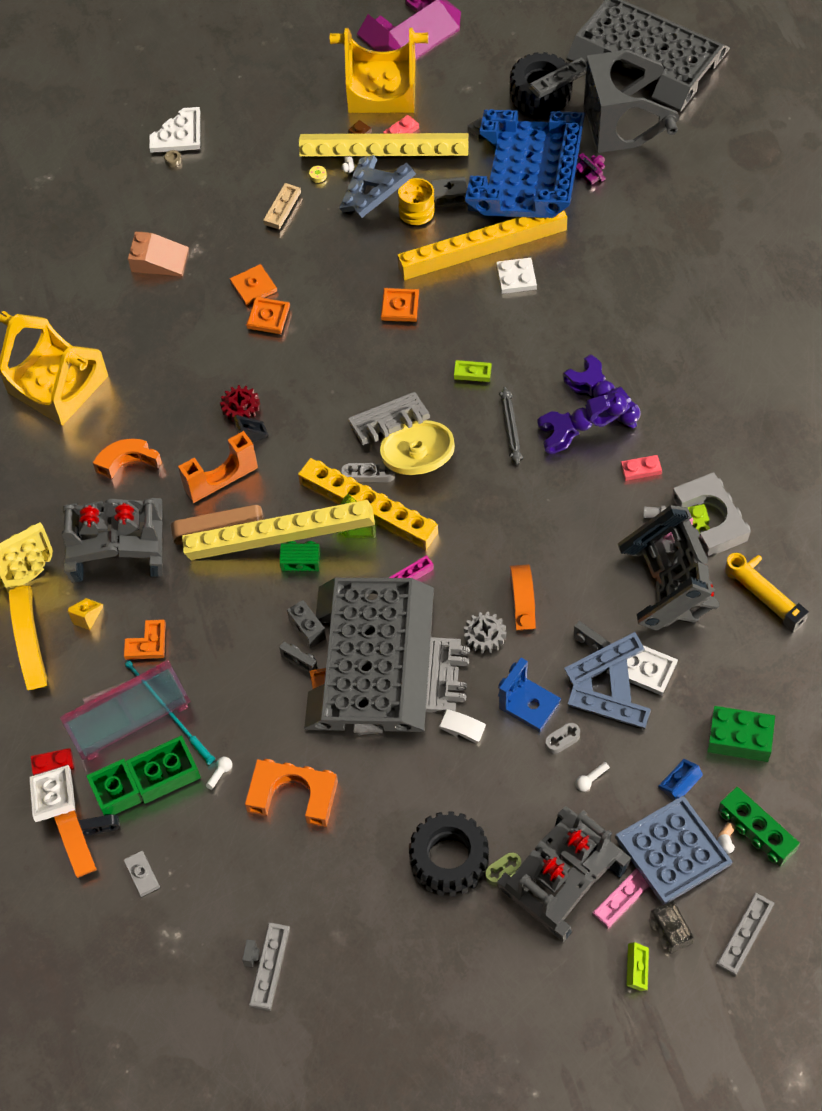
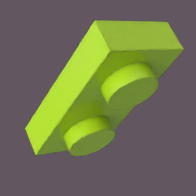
M456 360L454 379L490 382L492 363Z
M636 942L628 943L627 986L639 991L648 990L649 948Z

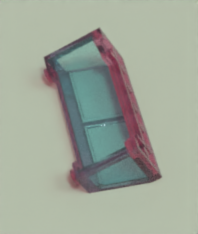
M166 660L75 710L66 713L60 719L82 760L87 758L90 761L99 756L98 751L175 710L179 713L189 708L187 704L191 701L169 660Z

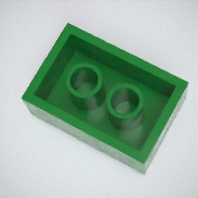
M714 706L707 752L768 762L772 752L775 715Z
M182 735L126 760L145 804L201 778Z

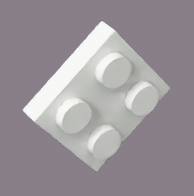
M531 258L497 262L502 294L537 290Z

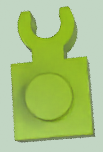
M705 504L687 507L693 518L692 526H696L699 533L701 530H709L710 527L707 524H709L710 519Z

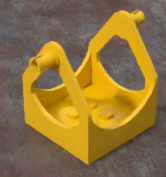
M345 28L343 33H330V44H343L345 46L348 113H414L415 43L428 44V32L415 33L413 28H409V42L399 49L387 52L372 51L361 47L352 39L349 28Z
M5 311L1 312L0 322L7 326L0 355V375L7 393L63 426L108 377L101 351L94 348L70 345L52 328L46 318L22 314L11 316ZM25 327L41 329L40 338L31 354L19 365L9 368L8 363L16 335Z

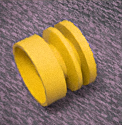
M413 178L398 189L399 215L404 222L411 225H421L433 218L435 212L434 188L430 182L420 178Z

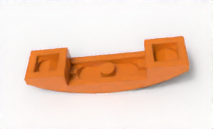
M75 810L54 816L76 877L79 878L96 871V866Z

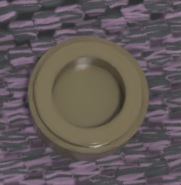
M176 150L168 151L164 155L165 163L169 167H176L182 161L181 154Z

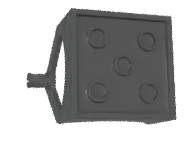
M630 50L587 55L584 107L598 153L639 147L666 129L669 135L678 132L676 122L679 119L677 111L645 98L631 97L632 94L663 74L664 67L661 63L656 62L654 55L644 57ZM624 59L644 68V75L621 91L615 87L611 80L610 70L616 60ZM639 107L659 116V122L634 139L624 140L616 131L620 117L630 108Z

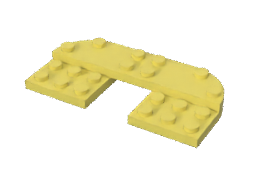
M41 522L31 525L19 534H14L9 539L0 543V590L5 587L9 593V590L28 583L44 570L43 567L46 562H50L53 550Z

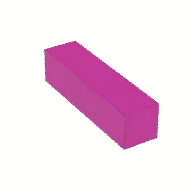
M426 555L389 578H413L417 580L434 570V565Z

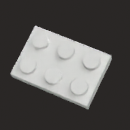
M643 646L645 651L627 659L629 682L663 695L678 659Z
M69 765L29 777L32 816L35 822L75 810L72 774Z

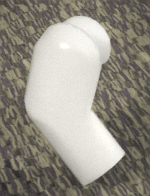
M345 156L342 171L351 173L355 167L352 156Z

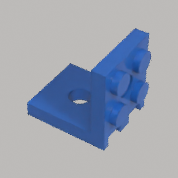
M520 658L517 663L514 662L510 667V674L507 678H503L498 685L499 709L540 732L560 704L561 698L527 679L528 661ZM530 702H537L539 707L531 709L528 707V704Z

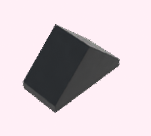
M238 415L233 417L237 434L244 431L251 442L265 439L269 436L263 421Z

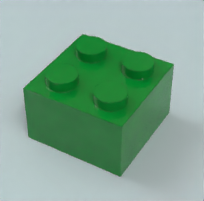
M121 759L86 775L104 816L115 815L143 802L125 759Z

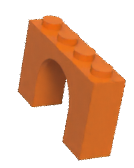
M244 431L228 439L229 456L216 469L204 472L195 457L178 466L184 490L193 503L258 468L254 445Z
M257 759L245 802L247 812L267 816L274 791L284 783L298 782L305 785L310 791L305 814L306 822L327 827L338 784L337 774L329 770L317 771L308 766L301 768L295 767L291 763L279 764L270 759Z

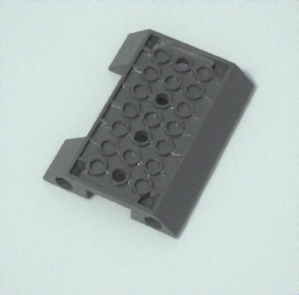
M605 0L576 34L566 60L573 62L582 57L586 61L587 55L630 50L644 57L654 55L656 62L663 65L664 72L658 77L660 79L652 99L681 112L697 92L698 82L709 68L715 69L730 47L625 0ZM621 59V60H620V61H622V62H625V63H627V64H629V65H631V66H633V67H636V68H638V69L644 71V68H642V67H639V66H637V65H635V64H633V63H630V62H628V61H626V60H624V59Z
M333 578L319 586L316 617L321 623H331L325 684L308 691L305 730H345V724H382L384 731H425L434 598L433 587L413 578ZM370 594L378 595L375 600L367 599ZM367 629L375 630L372 635L364 634ZM365 664H370L372 666V668L369 671L361 670L362 666ZM362 700L369 702L365 708L359 707L358 704Z

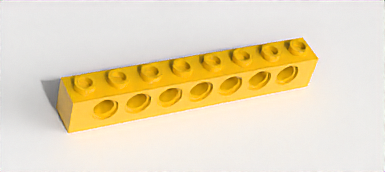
M310 458L298 474L301 485L339 505L363 500L372 502L370 504L373 507L376 525L424 550L428 549L438 535V524L434 520L421 516L417 511L404 507L398 501L394 502L388 499L385 494L373 491L369 486L356 482L352 477L344 476L337 469H331L319 460L316 461Z

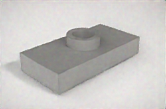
M143 850L124 859L141 897L160 888Z

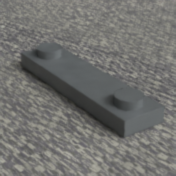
M580 57L530 83L529 89L538 98H541L586 74V61Z

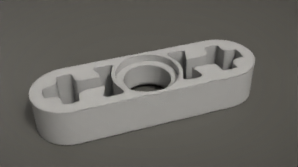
M348 463L341 469L344 476L352 477L356 482H391L396 476V472L387 468L384 463ZM370 469L374 473L371 476H366L363 474L364 471ZM386 470H389V475H385Z

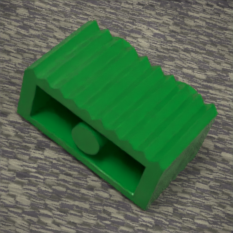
M313 541L281 543V571H319V543Z

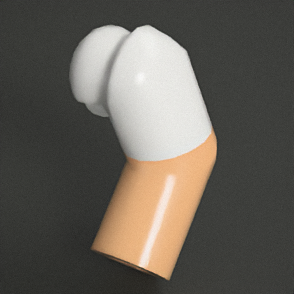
M729 822L726 823L717 836L718 843L727 854L732 853L735 848L730 836L736 828Z

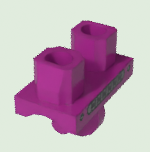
M583 153L579 155L580 161L577 163L576 170L581 175L589 170L590 172L585 177L592 185L598 180L603 182L606 178L602 175L603 171L601 169L605 168L603 164L605 158L602 155L597 157L593 155L590 160Z

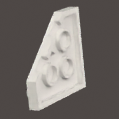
M200 107L182 108L174 119L170 118L162 125L158 132L154 131L150 135V153L200 149Z

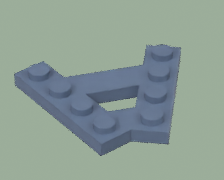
M374 155L361 157L339 209L342 213L357 211L363 218L414 177L416 173L407 162L394 173L374 169L377 158ZM367 185L374 186L367 195L363 194Z
M636 632L564 668L573 685L568 706L642 729L646 728L651 709L631 703L627 659L645 651ZM609 669L612 697L594 692L592 677Z

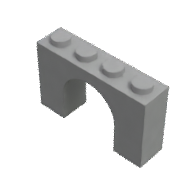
M714 472L673 488L672 499L676 506L712 505L718 508L725 517V521L719 526L700 533L699 541L707 558L748 542L751 533L750 526L747 522L743 521L739 508L734 506L730 493H726L722 480L717 478Z

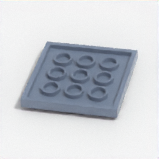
M684 796L622 830L615 836V839L625 853L631 857V861L663 906L731 866L733 863Z

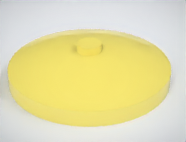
M428 420L423 421L421 424L413 421L411 428L403 424L404 429L384 438L380 446V453L385 466L396 473L404 475L424 474L441 467L451 458L455 449L452 432L445 425Z

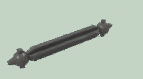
M503 387V391L499 392V395L503 399L502 406L509 448L512 452L509 454V457L518 465L523 456L519 452V438L513 403L510 399L513 398V395L506 387Z

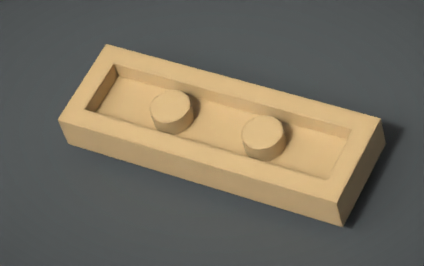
M287 183L284 184L263 220L264 225L276 229L281 228L301 193L300 187Z

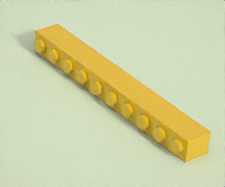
M563 210L554 218L518 217L397 254L398 268L403 279L407 280L567 230V215Z

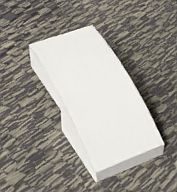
M447 709L439 728L454 736L460 735L477 744L486 724L467 715Z

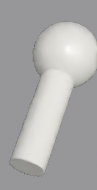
M220 757L217 760V769L206 783L208 789L212 790L222 774L231 770L232 761L228 757Z
M603 762L587 776H579L575 781L576 788L582 792L588 791L591 787V782L610 767L606 762Z

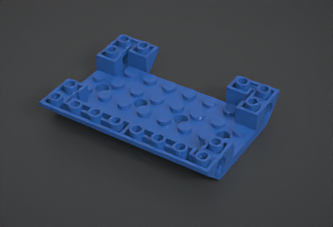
M484 110L480 134L496 146L489 185L487 176H470L465 201L486 216L554 218L570 206L585 112L557 111L551 112L549 122L518 121V111Z

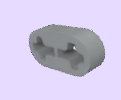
M568 723L547 736L545 743L547 751L557 754L576 743L580 738L579 726L574 723ZM568 730L571 732L575 731V735L572 736L570 734L567 736ZM551 741H559L558 747H556L555 745L551 746Z

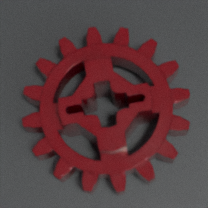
M240 385L237 386V389L231 387V392L225 391V396H221L222 402H220L222 413L223 415L226 414L227 419L232 417L233 422L235 415L250 418L249 416H256L255 411H259L260 399L258 393H254L253 388L248 390L246 385L243 389Z

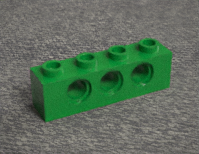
M736 787L720 802L718 808L720 815L725 820L731 821L740 834H745L751 840L754 847L763 850L772 863H777L781 867L798 850L800 842L739 787ZM737 811L745 812L746 816L738 815ZM753 825H759L762 830H755ZM774 839L778 842V844L773 845L769 843L768 840Z

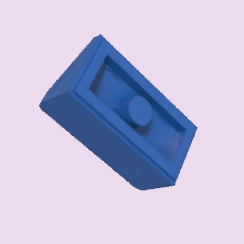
M683 759L662 781L658 788L672 800H676L681 796H685L703 776L699 765Z

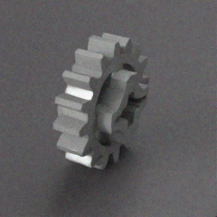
M479 612V617L472 615V621H466L464 639L468 640V646L474 645L473 651L479 648L481 653H484L485 649L491 653L493 647L498 650L499 644H504L503 638H506V625H502V618L497 620V614L491 617L489 612H486V615H482Z

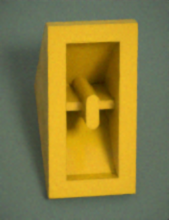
M85 598L69 607L68 614L74 625L91 630L103 608V604Z

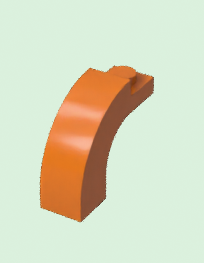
M123 439L105 447L95 458L93 465L96 473L112 479L117 470L128 462L138 461L159 469L162 461L160 454L156 450L149 449L147 441Z
M530 565L510 566L516 630L536 629L535 600Z

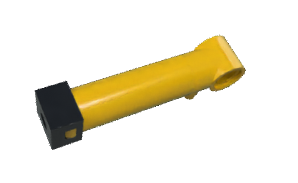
M740 553L730 554L725 567V573L728 577L737 579L784 620L783 625L791 632L796 631L806 622L809 611L800 603L794 604L754 569L759 561L762 560L760 555L753 557L747 563L744 555Z

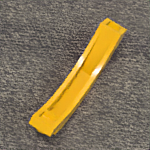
M20 585L9 590V603L16 647L28 691L47 686V675L34 623L31 585Z

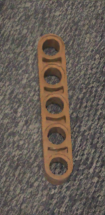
M251 505L176 520L171 523L173 542L177 545H183V535L264 520L262 508L259 505Z

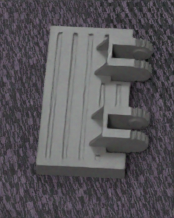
M413 392L352 416L348 420L362 445L370 442L369 436L376 442L379 440L377 433L381 432L386 438L390 434L404 429L403 423L408 428H411L412 419L415 418L418 424H421L423 421L430 419V414L417 394Z
M431 637L426 712L445 713L447 709L456 712V703L447 701H466L465 694L448 692V690H467V683L458 681L459 667L453 666H467L469 659L451 656V654L467 655L470 653L468 647L461 646V639Z

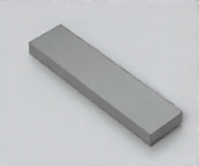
M758 893L754 894L718 960L717 967L733 976L737 975L772 910L774 902Z
M268 923L250 998V1007L271 1011L290 931L289 926Z

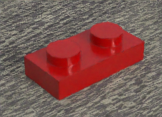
M71 748L30 756L33 776L69 765L71 770L74 769Z

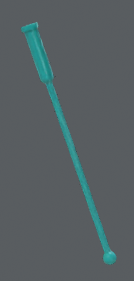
M126 661L125 667L130 668L135 676L139 677L140 674L133 667V663ZM142 679L141 683L188 736L189 742L205 759L208 765L212 764L216 758L208 752L196 736L190 734L148 683Z

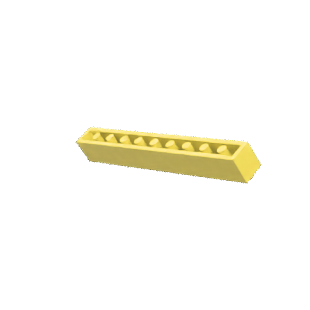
M468 133L300 134L299 156H468Z
M368 500L183 535V550L190 560H196L375 525L373 507Z

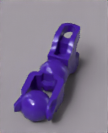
M590 354L584 358L586 371L576 372L568 369L563 372L565 384L576 393H587L591 397L594 396V398L615 392L623 394L630 408L616 420L632 428L637 426V421L641 415L640 408L631 400L622 387L615 388L613 383L605 380V376L602 374V363Z
M615 392L587 400L586 408H578L572 415L569 412L560 414L551 411L539 417L537 424L541 430L546 432L554 430L552 436L543 443L545 452L555 454L569 447L572 439L579 435V431H586L593 424L604 427L617 419L630 408L626 397L621 393Z

